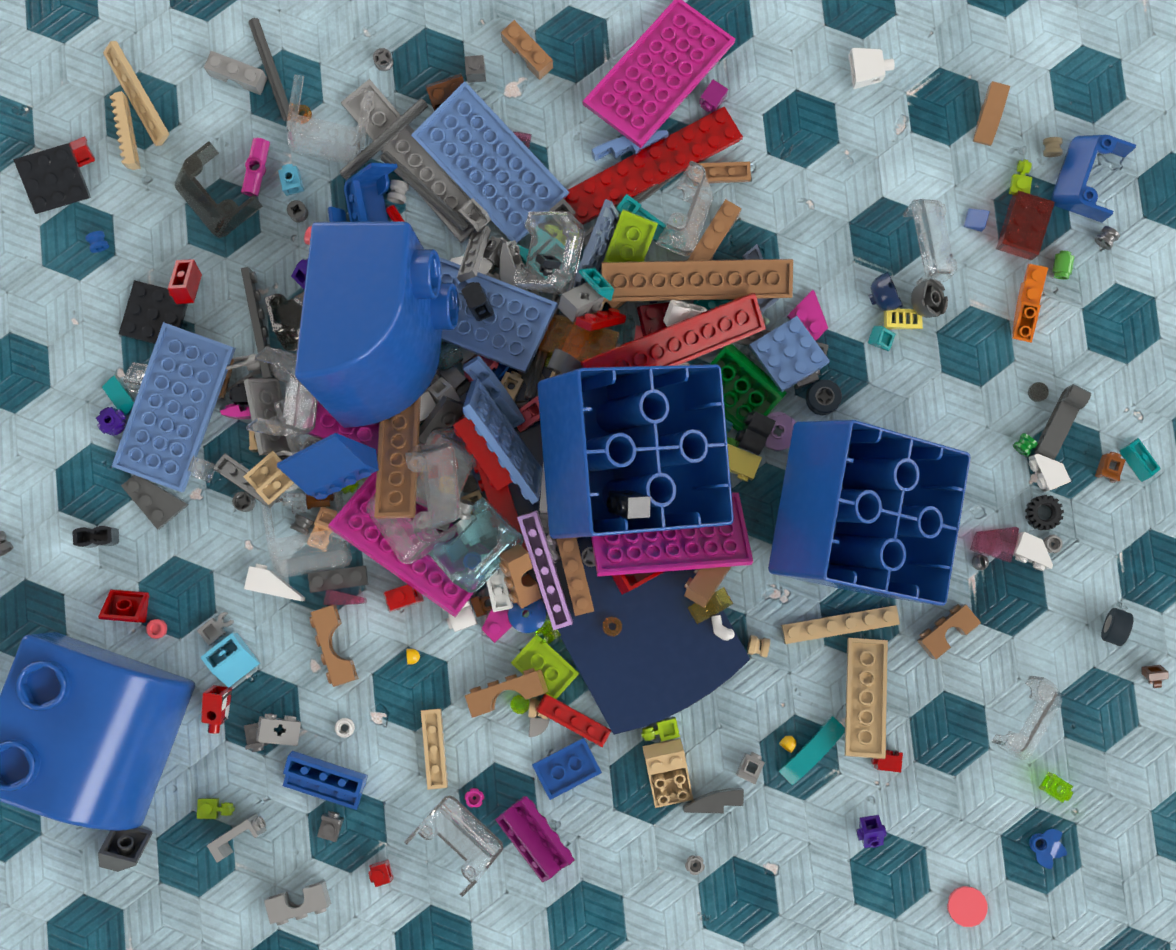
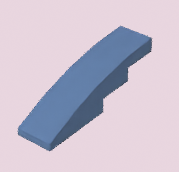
M667 130L656 131L642 148H639L623 136L593 148L592 157L597 161L610 153L613 154L615 159L629 151L637 154L650 145L667 138L669 133Z
M480 356L464 364L463 370L473 380L477 378L480 380L513 428L525 422L523 415L503 384Z

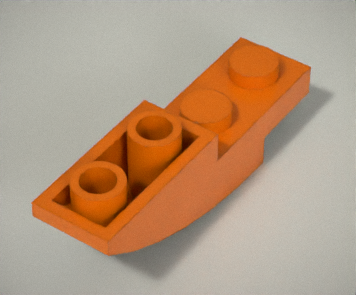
M1034 264L1027 265L1024 281L1021 283L1012 339L1032 343L1048 267Z

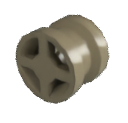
M1061 137L1045 138L1043 140V145L1045 146L1043 156H1061L1063 154L1061 149L1063 139Z

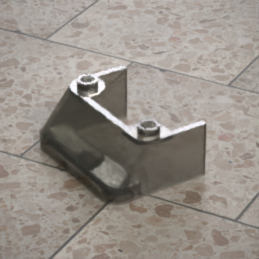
M208 141L184 161L175 180V188L211 233L216 237L222 238L263 206L254 195L240 206L231 199H225L218 205L195 178L202 172L203 166L219 154L211 142Z

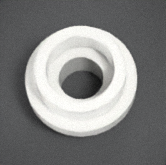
M342 718L335 725L336 734L342 738L351 736L355 730V725L349 718ZM343 724L348 725L347 731L342 730Z

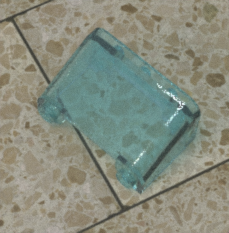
M484 497L473 506L472 513L476 518L451 544L446 542L437 543L428 553L455 585L469 593L480 589L500 568V553L518 544L521 545L524 541L523 535Z

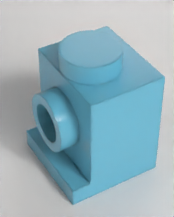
M293 164L283 165L282 169L278 170L282 191L286 196L303 192L304 187L297 166H293Z

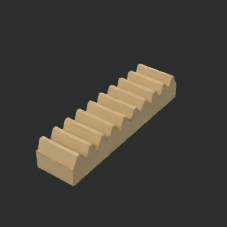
M122 91L116 92L110 96V99L113 101L111 103V106L114 108L112 113L116 116L114 117L117 123L115 127L119 130L116 134L120 137L117 140L121 144L119 146V149L122 151L120 156L124 159L121 162L128 169H141L128 97Z
M441 708L421 710L427 790L447 788L448 780Z

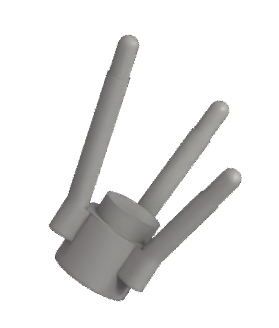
M258 354L232 358L234 362H244L227 366V370L246 366L248 371L252 370L253 372L227 388V392L232 387H238V384L244 383V380L261 373Z

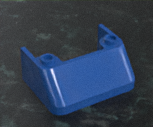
M1111 135L1075 137L1070 142L1051 196L1052 203L1056 207L1103 223L1113 215L1114 211L1096 205L1098 199L1097 191L1092 187L1086 186L1097 152L1102 154L1112 153L1125 158L1136 148V144Z
M370 163L345 182L344 193L350 222H389L383 194L390 188L388 174L398 168L397 164Z

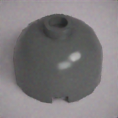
M936 279L925 280L913 289L911 305L918 315L932 318L946 312L948 297H944L943 291L945 288L940 281Z

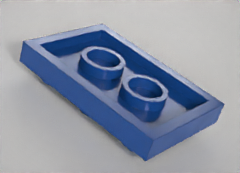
M584 737L532 764L549 800L602 773Z

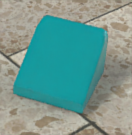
M874 326L868 343L890 351L896 334L883 326Z

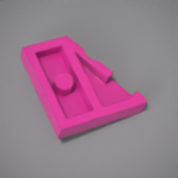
M814 290L787 316L790 320L798 316L815 341L828 329Z

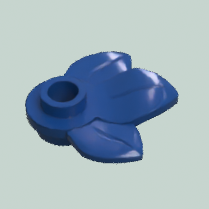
M1048 829L1043 834L1036 833L1029 840L1031 850L1036 853L1037 862L1047 869H1052L1053 858L1067 855L1065 847L1059 842L1063 833L1056 829ZM1037 840H1041L1040 846H1036Z

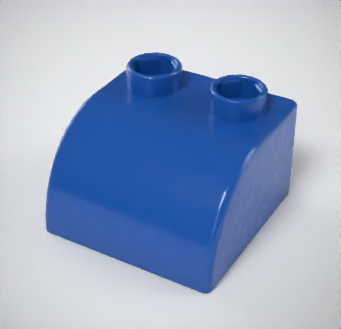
M314 222L312 224L295 377L344 428L366 426L384 421L401 413L416 402L429 387L436 374L440 358L442 330H453L458 322L459 298L457 288L453 283L442 282L441 264L437 251L434 249H424L408 222Z
M676 365L580 368L539 381L537 387L550 537L553 539L725 526L733 523L734 516L720 366ZM631 490L651 496L650 517L627 519L608 512L607 498L609 497V491Z
M857 420L796 422L792 430L768 571L773 575L854 592L925 604L945 605L948 597L971 459L970 454L966 451Z
M57 632L25 635L22 638L0 694V802L49 819L86 828L121 831L140 827L144 823L195 688V682Z

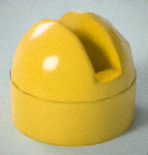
M406 649L407 665L415 664L419 661L420 654L417 650Z
M785 736L779 742L790 753L793 752L797 744L792 736Z

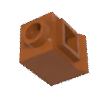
M1116 452L1102 455L1095 477L1104 476L1110 478L1109 482L1111 483L1120 481L1126 460L1122 459L1121 454ZM1110 462L1116 463L1114 470L1109 468Z

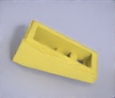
M914 309L883 311L884 327L888 330L923 329L922 316L918 315ZM914 314H917V324H913ZM892 315H895V323H892ZM899 315H902V323H899ZM906 315H909V324H906Z

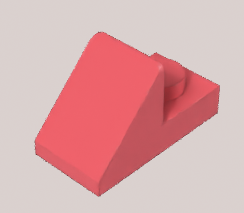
M537 396L519 409L525 419L524 423L517 426L519 432L525 431L534 423L540 421L539 400Z

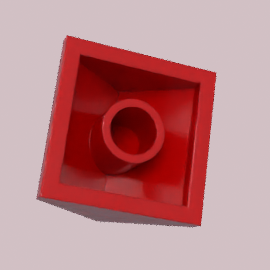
M110 589L98 618L102 620L146 623L149 593Z

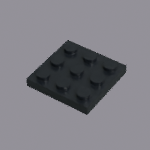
M70 143L13 159L35 214L91 198Z
M134 280L119 335L156 344L163 322L178 328L182 327L188 303L176 304L167 288Z

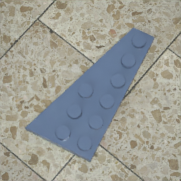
M605 199L589 242L584 249L583 257L570 290L587 282L578 273L580 269L595 268L599 272L601 268V262L604 261L620 218L617 209L610 200Z

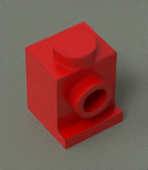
M886 750V758H872V765L877 770L901 773L903 753L895 751V754H893V751Z
M389 860L369 865V879L371 883L374 882L375 887L391 883L394 879Z

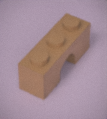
M515 20L501 31L502 42L514 54L516 52L520 54L526 62L527 68L539 80L553 69L552 58Z
M520 544L500 553L501 562L499 566L506 576L504 582L510 589L509 597L511 601L517 603L522 609L541 599L537 582L529 574L522 577L525 572L533 568L529 553Z
M966 604L955 605L949 610L951 614L946 618L942 616L935 622V627L931 630L927 628L920 634L921 638L917 641L931 659H938L951 648L945 638L949 628L954 627L961 635H967L981 624Z

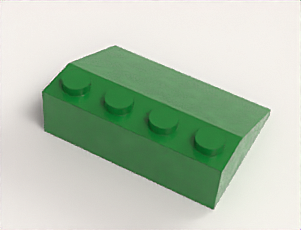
M732 343L726 345L710 363V365H718L721 368L725 419L733 423V428L737 431L743 430L745 426L744 419L748 412L751 413L754 410L767 416L787 394L786 391L780 392L772 379Z

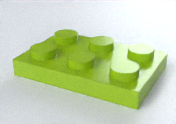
M623 209L603 262L644 261L658 223Z
M538 634L511 661V664L523 675L525 670L534 668L537 671L541 669L548 688L546 694L555 699L580 674Z

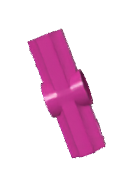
M253 138L250 155L245 162L246 172L241 193L251 197L259 196L262 178L266 173L265 164L270 142L263 138ZM254 165H260L257 170H252Z

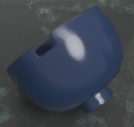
M886 272L875 278L870 287L872 294L868 295L872 305L877 304L883 311H892L903 307L890 274Z

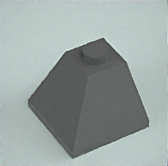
M142 828L121 831L110 830L98 852L99 867L119 872L136 866L153 831Z

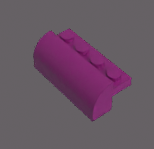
M527 796L519 799L495 819L542 883L551 879L561 869L575 861L571 851L562 844L559 835L550 828L546 818L538 812L534 802Z

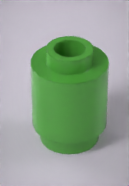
M1060 251V253L1055 254L1052 271L1054 278L1068 280L1069 276L1072 275L1075 256L1071 255L1070 251Z

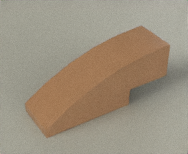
M992 81L988 86L973 142L988 146L992 145L1008 97L1009 85Z

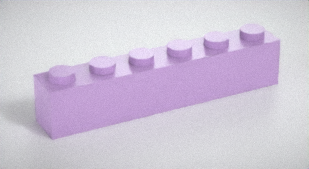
M538 511L520 515L517 517L553 630L572 625L573 620Z

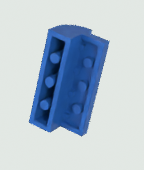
M291 751L283 771L285 778L282 786L357 810L368 775Z

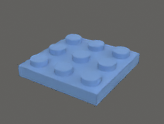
M798 316L749 345V348L780 392L785 391L830 362Z

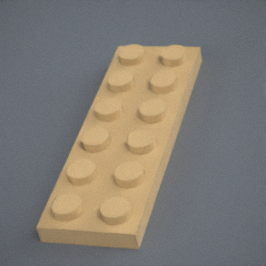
M848 638L844 756L886 758L888 640Z

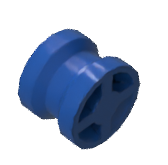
M95 231L86 235L85 239L90 243L89 249L92 253L108 249L109 244L104 239L105 234L103 231Z

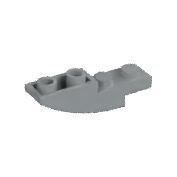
M515 240L503 243L500 254V280L526 290L522 278L528 276L526 266L520 255L519 246Z

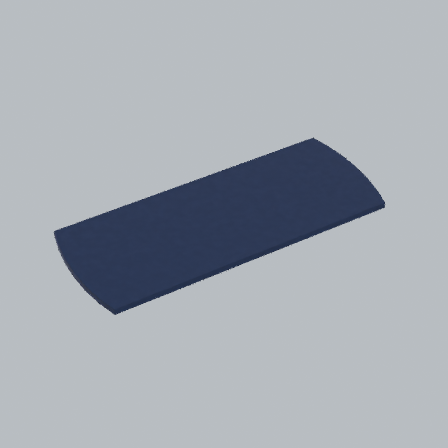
M564 345L548 349L542 370L545 379L550 378L552 373L547 366L554 350H562ZM510 367L507 370V372L511 373V371L518 373L517 370ZM510 383L508 385V389L510 390L515 388V385L513 383ZM523 383L515 402L528 400L524 398L527 388L525 383ZM468 391L459 397L461 400L459 402L464 404ZM537 421L523 432H519L518 428L515 427V431L543 468L540 421ZM452 426L448 430L479 485L478 481L481 480L479 473L474 471L472 462H475L473 454L469 455L465 448V442L455 434L454 426ZM513 482L508 484L518 516L536 510L538 514H543L540 513L541 491L539 501L532 504L529 499L526 500L523 497L518 484ZM482 491L484 497L487 498L485 491ZM591 537L577 538L580 555L582 556V552L586 548L593 547ZM557 543L556 551H557V553L560 555V551H559V547H558V543ZM560 559L554 563L573 620L572 625L559 628L557 631L613 735L642 728L688 708L729 680L750 660L715 594H713L705 608L684 596L687 590L684 586L690 577L694 578L696 576L694 573L696 569L665 571L622 595L611 575L597 576L596 566L588 567L583 563L594 612L575 616L562 560ZM534 568L528 570L526 574H529L538 584ZM540 590V594H541V597H542L541 600H542V602L544 603V599H543V596H542V593H541V590ZM721 615L722 625L732 629L734 637L726 641L716 636L713 632L711 616Z

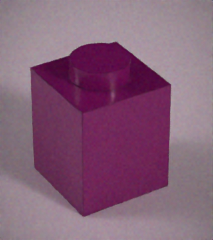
M713 79L701 95L699 104L705 111L714 112L727 97L729 89Z

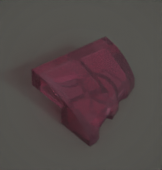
M1012 527L978 531L975 533L970 550L1011 562L1019 528Z

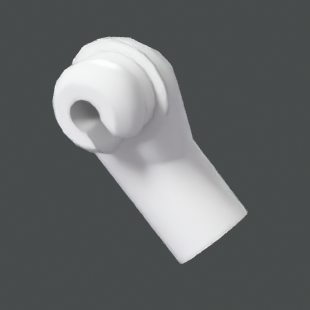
M548 534L546 539L553 561L556 563L561 559V556L556 551L557 539H553Z
M721 615L711 616L714 634L722 640L728 641L732 639L734 631L722 625Z

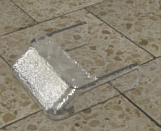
M294 74L286 123L289 149L294 153L348 164L364 149L373 91H364L358 126H346L298 115L304 76Z
M341 491L334 492L337 514L344 507ZM261 503L268 552L277 576L288 578L342 569L350 565L352 557L349 542L332 530L275 539L271 508Z

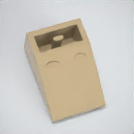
M681 738L642 746L655 808L693 800Z

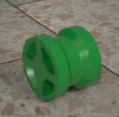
M1022 433L1020 440L1013 444V448L1025 457H1028L1031 454L1030 451L1038 446V443L1026 433Z

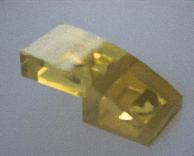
M723 587L715 591L705 608L694 603L688 609L696 624H699L733 605V602Z

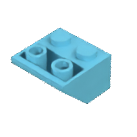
M231 633L200 657L209 670L228 688L260 664L238 633Z

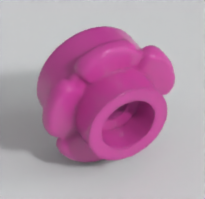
M477 788L470 789L465 794L466 804L471 808L480 807L483 803L482 800H484L483 792Z

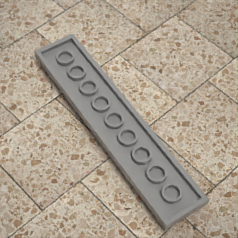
M370 79L341 102L342 106L372 141L401 116ZM407 125L381 151L383 153L388 151L461 216L459 213L461 206L466 201H470L471 198L411 136L414 130L410 125ZM422 197L460 243L464 242L475 231L469 224L464 231H461ZM475 212L469 218L476 221L480 215Z

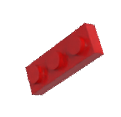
M609 308L606 311H597V313H587L584 316L576 317L575 325L588 331H594L625 323L626 315L619 313L618 309Z

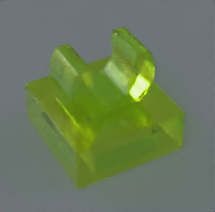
M550 619L544 622L543 626L535 632V635L543 634L544 639L540 641L541 644L546 642L550 644L561 636L558 629L553 630Z

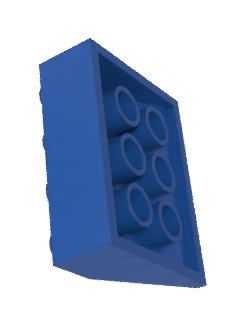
M334 433L277 463V467L300 489L316 499H325L328 495L339 492L342 488L353 485L356 481L369 477L372 473L379 470L376 449L338 433Z

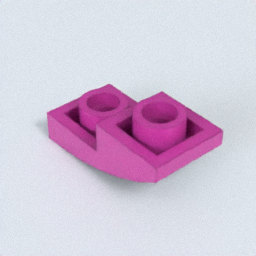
M229 404L225 406L224 410H220L221 414L228 418L251 419L249 406L244 411L240 405Z

